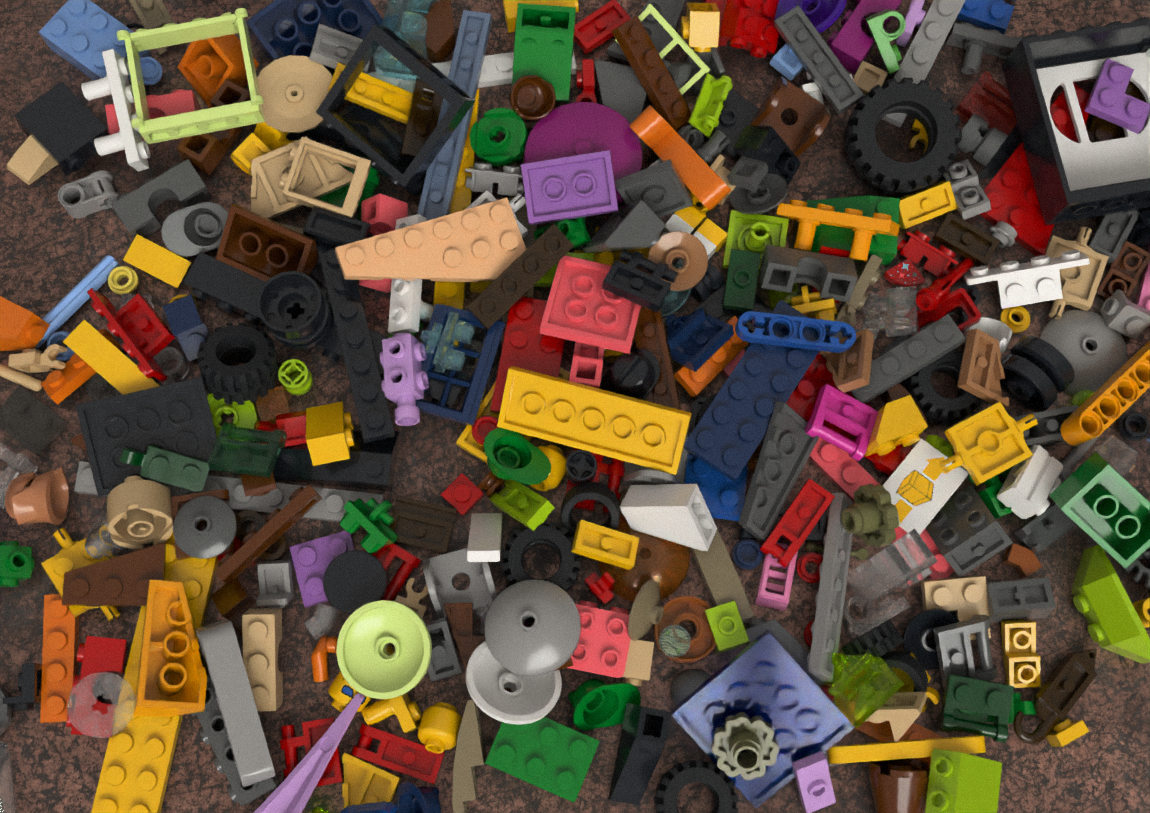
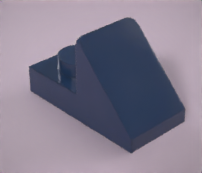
M192 294L163 306L174 337L177 336L188 361L197 358V352H200V343L205 342L204 337L210 333Z

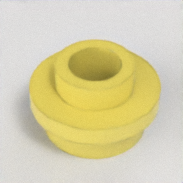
M127 266L114 268L108 277L110 289L118 295L131 294L139 284L137 273ZM123 278H129L127 284L120 285V281Z

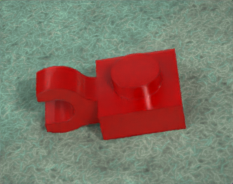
M582 59V70H576L577 88H582V93L577 96L575 103H597L594 93V59Z
M608 571L600 577L593 572L584 580V585L603 607L614 599L612 591L614 590L613 584L616 581Z

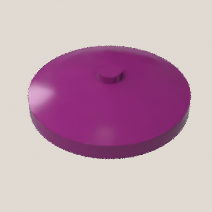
M576 102L560 106L538 121L526 143L525 164L610 150L615 181L641 171L642 148L639 137L629 127L630 123L617 111L597 103ZM616 189L617 202L619 205L624 200L622 199L621 195Z

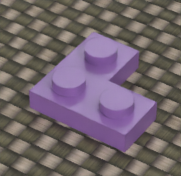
M1107 58L1101 66L1084 111L1138 134L1144 127L1150 111V104L1125 94L1134 69Z
M342 531L289 547L304 607L308 608L328 602L323 588L324 574L334 558L344 552L356 550L352 534Z

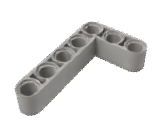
M225 619L196 628L195 633L198 637L199 648L202 656L206 659L242 787L274 777L273 763L232 622Z

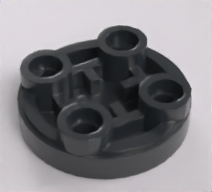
M359 550L347 551L334 558L328 565L323 578V588L328 601L339 611L347 614H352L358 608L370 602L384 600L388 585L387 574L381 562L370 553Z

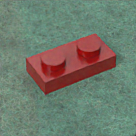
M611 0L575 24L574 40L588 54L613 37L612 30L631 17L616 0Z

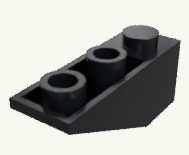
M627 703L608 800L640 805L665 746L671 712Z

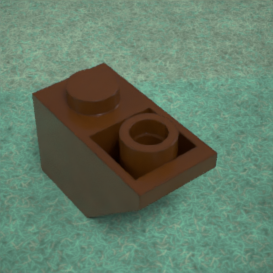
M451 0L434 1L428 10V14L422 20L416 21L410 30L412 48L433 63L443 62L456 45Z

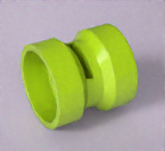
M290 359L280 366L278 377L287 392L296 396L309 392L313 385V376L304 362Z

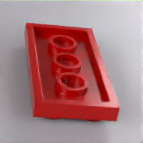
M521 297L509 309L491 413L500 414L508 369L511 366L559 378L566 339L540 334V325L547 304L546 300Z

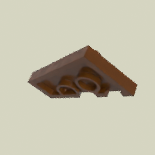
M164 542L64 572L62 605L146 607L149 580L164 581L166 543Z

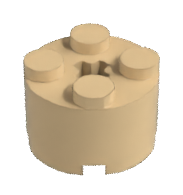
M129 476L125 478L124 483L112 489L107 497V528L111 534L112 541L119 546L129 549H143V544L153 542L154 546L165 542L173 532L170 488L155 481L143 480L140 476Z

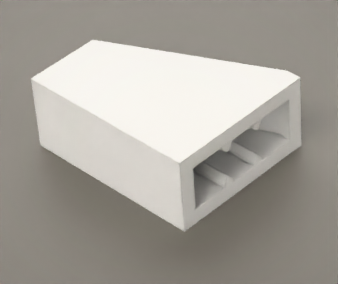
M697 484L630 485L620 505L621 512L631 529L701 551H708L717 530Z

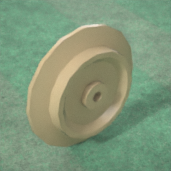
M289 55L268 64L257 77L260 96L263 97L264 101L262 109L265 123L276 130L286 133H301L316 128L323 121V118L316 111L328 94L327 91L332 80L331 73L322 64L309 60L307 56Z

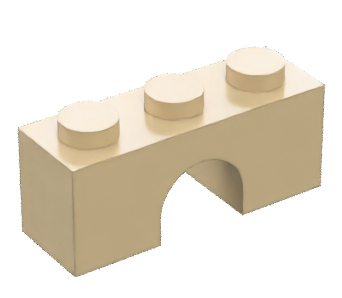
M282 608L249 609L242 614L243 662L257 711H276L283 703V671L278 669V648L282 640Z

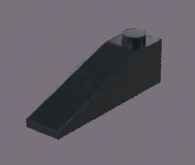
M361 430L353 432L355 446H350V459L316 466L312 464L307 443L275 448L272 461L275 480L392 492L400 433L394 431L395 437L364 444Z

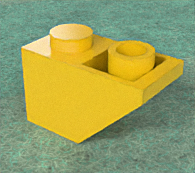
M911 395L888 402L879 410L865 453L866 457L875 453L883 456L893 451L897 445L902 444L903 447H907L920 440L919 434L928 425Z

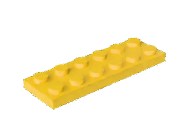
M511 366L508 369L497 427L676 475L692 413Z

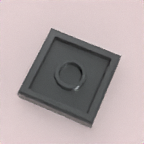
M671 159L615 180L616 189L626 205L642 200L659 218L693 205L692 197Z

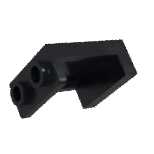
M63 82L54 86L14 115L21 130L28 137L31 135L57 162L61 171L66 176L72 172L79 171L88 160L98 154L94 144L95 138L109 135L107 127Z

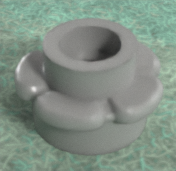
M999 221L995 226L989 228L991 236L1000 240L998 247H1011L1015 243L1014 239L1018 235L1017 231L1008 223Z

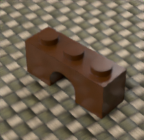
M226 79L210 103L212 107L249 101L251 100L250 92ZM245 126L184 137L177 150L184 161L189 159L194 168L210 176Z

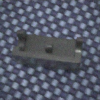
M1054 502L1045 512L1033 517L1011 533V535L1020 546L1032 550L1037 555L1077 524Z
M1049 577L986 584L990 623L1006 620L1046 618L1056 608Z

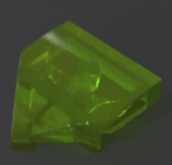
M832 653L831 663L834 665L832 686L829 688L828 694L834 697V703L849 722L858 728L905 683L880 657H875L870 653H865V655Z

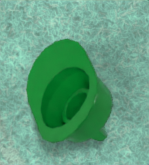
M496 428L485 437L483 447L487 456L488 467L498 478L515 480L519 483L531 485L539 484L549 476L551 464L548 457L518 432Z
M589 679L583 682L577 690L570 692L568 695L574 710V723L577 728L583 731L621 724L624 720L627 703L640 705L641 694L636 686L630 683L607 684L599 679Z

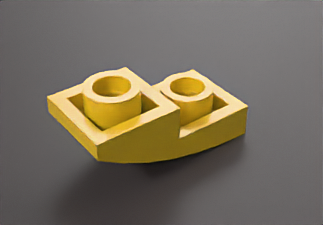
M138 234L123 258V261L175 288L179 287L191 265L190 261Z
M1032 619L1001 621L1002 653L1007 684L1014 686V688L1041 687L1040 656L1036 653V622Z

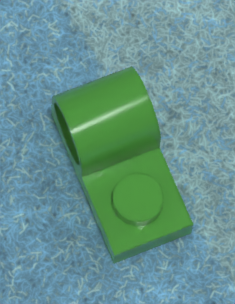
M886 9L865 19L886 69L890 74L900 69L898 61L902 60L897 45H890L889 42L902 35L906 22L902 14L897 10ZM890 16L897 17L898 26L896 29L885 31L883 29L884 20Z

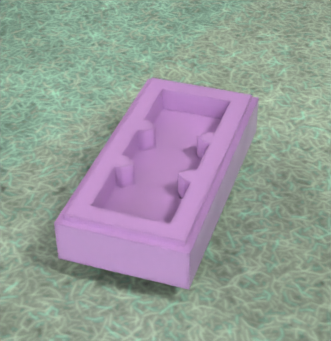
M911 0L904 18L906 22L905 30L896 39L897 45L906 47L914 27L921 26L926 11L922 9L925 0Z
M822 751L792 763L802 807L806 813H812L836 803L827 759Z

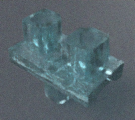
M450 311L442 335L440 333L443 325L434 323L432 331L422 330L420 336L423 341L427 342L426 353L433 354L435 347L438 346L432 363L435 365L434 370L444 373L445 368L456 371L462 370L466 355L464 352L452 349L455 340L470 345L475 331L473 325L461 321L458 313Z

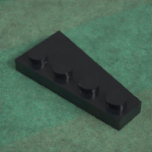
M355 103L338 112L404 169L408 168L413 159L400 156L403 139L377 112ZM323 122L318 124V132L351 154L364 159L367 158V155L360 149L356 150L350 147L344 141L346 137L339 131L329 129ZM371 164L372 168L389 178V174L385 170L376 168ZM426 172L416 186H403L402 188L414 196L420 195L423 190Z

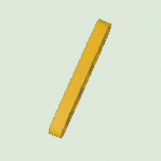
M984 735L903 740L898 742L828 746L827 752L829 764L931 757L933 749L977 754L985 753L986 746Z

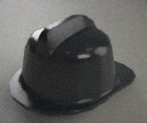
M640 348L631 349L630 354L622 353L614 360L612 366L604 375L599 389L645 400L660 378L661 368L658 359L651 352Z

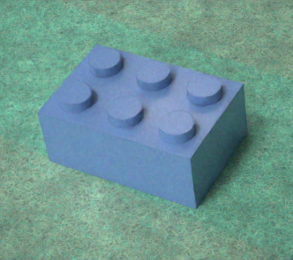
M68 0L39 31V34L52 51L92 80L106 77L107 74L102 52L114 49L122 58L125 57L127 59L125 40L118 41L117 32L127 30L129 33H133V31L90 0ZM149 50L139 52L140 58L152 55Z

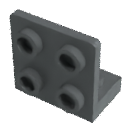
M973 486L967 487L949 499L926 527L939 551L959 577L970 572L1013 543Z

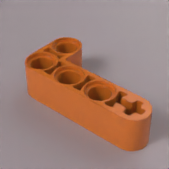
M651 105L629 125L663 162L671 159L686 187L710 211L732 191Z

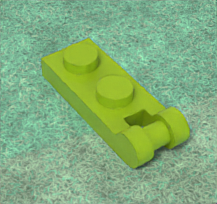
M506 480L503 483L505 487L498 494L495 492L489 498L490 502L500 511H504L533 531L546 521L548 515L555 508L546 498L515 480Z

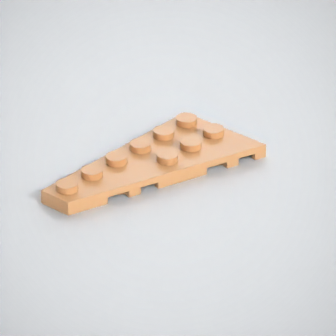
M503 198L335 247V254L344 279L382 280L385 278L403 279V281L431 279V281L478 282L479 280L494 281L526 250V246L508 198Z

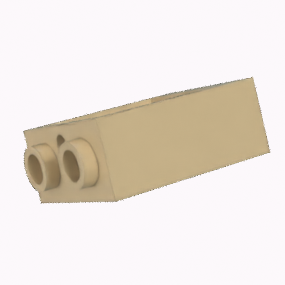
M301 137L299 145L294 143L290 153L289 161L293 162L290 172H284L279 189L283 190L284 199L310 208L315 206L354 218L371 169V161ZM308 153L355 169L343 207L295 192Z

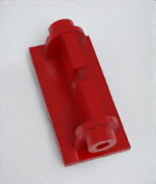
M915 230L913 234L907 231L906 235L910 236L908 242L902 239L897 247V250L901 251V256L910 258L916 264L919 263L923 255L926 256L928 260L922 268L939 279L945 277L952 270L948 267L951 262L955 265L958 264L953 259L956 255L954 252L942 245L939 249H936L928 244L931 238L918 230Z

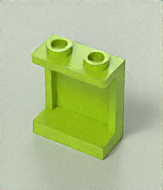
M933 749L925 813H997L1002 763L962 752Z

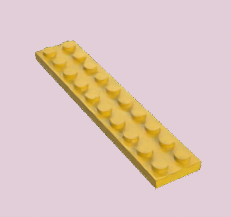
M172 532L171 536L165 541L164 581L183 582L195 633L196 628L204 626L215 579L214 572L217 570L219 560L217 556L209 559H176L174 534ZM141 607L115 713L113 737H109L91 813H161L183 715L172 717L133 716L146 607Z

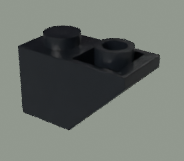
M746 126L733 148L740 157L745 156L766 162L769 169L767 173L781 176L786 181L787 186L801 164L800 160L772 126Z

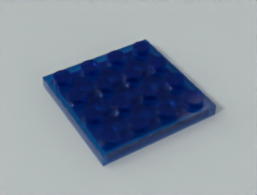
M769 629L671 710V716L716 765L717 755L713 753L711 743L714 738L715 729L725 727L726 717L744 712L750 719L754 716H762L766 722L772 725L774 730L773 738L778 741L779 752L776 763L772 766H765V775L759 778L755 777L750 781L743 779L741 774L736 777L726 775L756 809L795 778L793 762L820 751L824 754L855 728L854 723Z

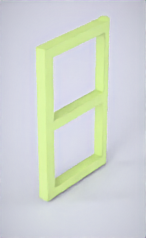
M648 4L647 8L638 16L640 21L642 22L651 13L673 37V40L659 53L661 59L676 44H679L701 68L679 89L681 95H683L705 73H708L710 68L688 46L653 5Z

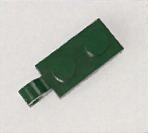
M151 444L147 453L125 447L120 462L142 466L140 473L142 477L198 493L203 491L211 466L209 461Z

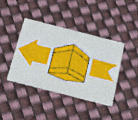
M922 438L883 485L885 490L891 495V504L897 508L899 527L915 539L919 537L969 475L961 466L951 470L949 473H945L943 469L953 463L951 462L941 468L940 461L948 457Z

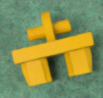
M808 285L801 286L802 295L791 297L792 305H796L791 307L808 318L835 321L834 314L838 313L834 298L822 300L819 292L809 293Z

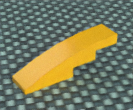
M85 319L63 341L122 395L160 386L152 378H147L134 362Z

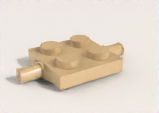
M1080 227L1076 241L1065 240L1054 235L1049 239L1045 255H1048L1049 258L1061 257V253L1065 251L1080 250V253H1085L1090 261L1088 265L1059 269L1063 298L1054 300L1049 312L1051 318L1055 315L1054 319H1061L1065 305H1071L1084 311H1088L1092 306L1109 256L1098 253L1087 245L1092 233L1090 228L1086 230L1087 227Z

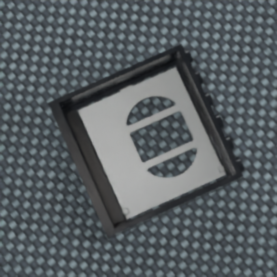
M1141 17L1128 23L1115 21L1106 26L1095 28L1089 25L1070 32L1058 30L1044 36H1038L1037 34L1027 35L1020 40L1002 65L1045 225L1150 208V111L1146 125L1141 133L1137 134L1123 128L1124 138L1092 143L1088 137L1073 84L1076 81L1097 78L1103 62L1108 58L1134 69L1130 81L1140 89L1146 102L1150 104L1149 17ZM1059 85L1064 89L1079 143L1065 137L1052 120L1050 101L1053 92Z

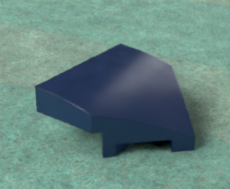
M698 308L694 314L676 317L675 313L666 315L668 325L667 341L672 359L694 372L734 335L732 325L713 316H706L703 308Z

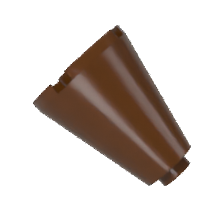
M911 759L876 761V763L869 761L868 772L876 813H923L927 800L931 764L921 761V767L912 764Z

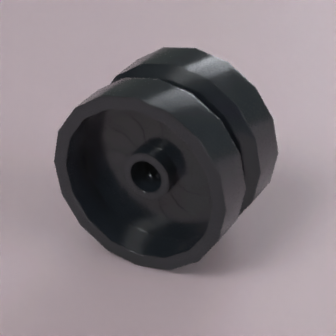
M1023 336L1010 349V355H1005L1000 360L1005 374V379L1000 380L1002 390L1015 402L1035 412L1046 411L1057 399V393L1063 392L1075 377V372L1065 356L1051 344L1034 336Z

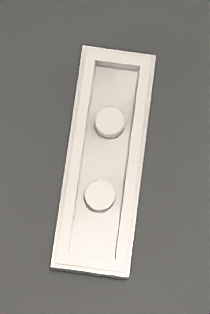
M472 513L467 561H500L502 513Z

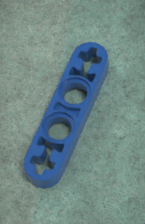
M755 311L743 313L735 326L737 336L746 342L835 353L847 351L856 340L854 328L845 322ZM750 320L752 321V326L760 328H755L752 333H749L748 327L743 325ZM765 322H768L765 330L766 335H763L764 329L762 327ZM776 323L784 324L788 329V336L783 338L777 337L773 333V325ZM813 327L816 329L818 340H807L803 336V328ZM839 331L842 332L843 337L847 338L843 344L839 343V338L829 337L824 342L825 335L835 336Z

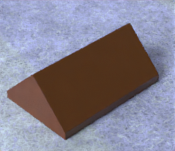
M231 204L216 259L267 282L270 278L281 272L296 271L309 276L318 261L315 239L241 206Z

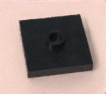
M731 89L726 100L723 101V108L718 119L719 124L713 129L711 136L718 129L726 135L725 138L730 139L731 142L721 152L733 160L737 155L733 148L759 108ZM703 134L704 140L708 141L710 138Z

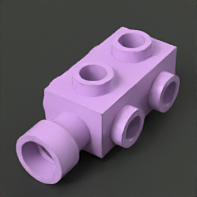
M397 333L392 338L382 340L383 351L380 352V362L384 368V380H382L381 386L385 397L394 404H397V408L394 410L395 423L400 426H412L420 422V410L416 406V400L423 399L424 389L429 387L426 372L422 371L421 361L426 360L427 353L424 344L420 343L411 333Z

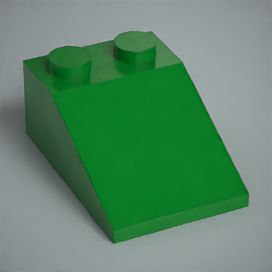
M869 195L806 201L807 207L817 208V204L834 206V211L841 213L845 212V208L863 211L862 216L873 218L874 213L891 215V221L897 224L899 222L900 198ZM820 224V226L816 227L811 252L818 253L821 246L851 251L855 232L848 228ZM879 233L873 235L868 258L874 254L883 259L880 265L889 266L897 254L898 236ZM854 259V262H857V263H863V262H864V261H861V260H856V259Z

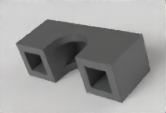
M189 159L173 164L168 171L160 176L149 178L138 189L122 194L111 205L133 238L137 234L146 238L162 228L156 217L157 208L162 202L177 200L186 208L206 202L212 198V195Z
M767 244L759 268L761 288L791 293L794 283H805L815 287L819 291L820 298H834V300L850 302L858 278L854 259Z

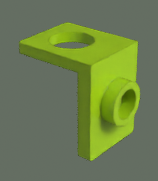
M735 601L705 610L717 646L714 650L716 655L744 646L749 642Z

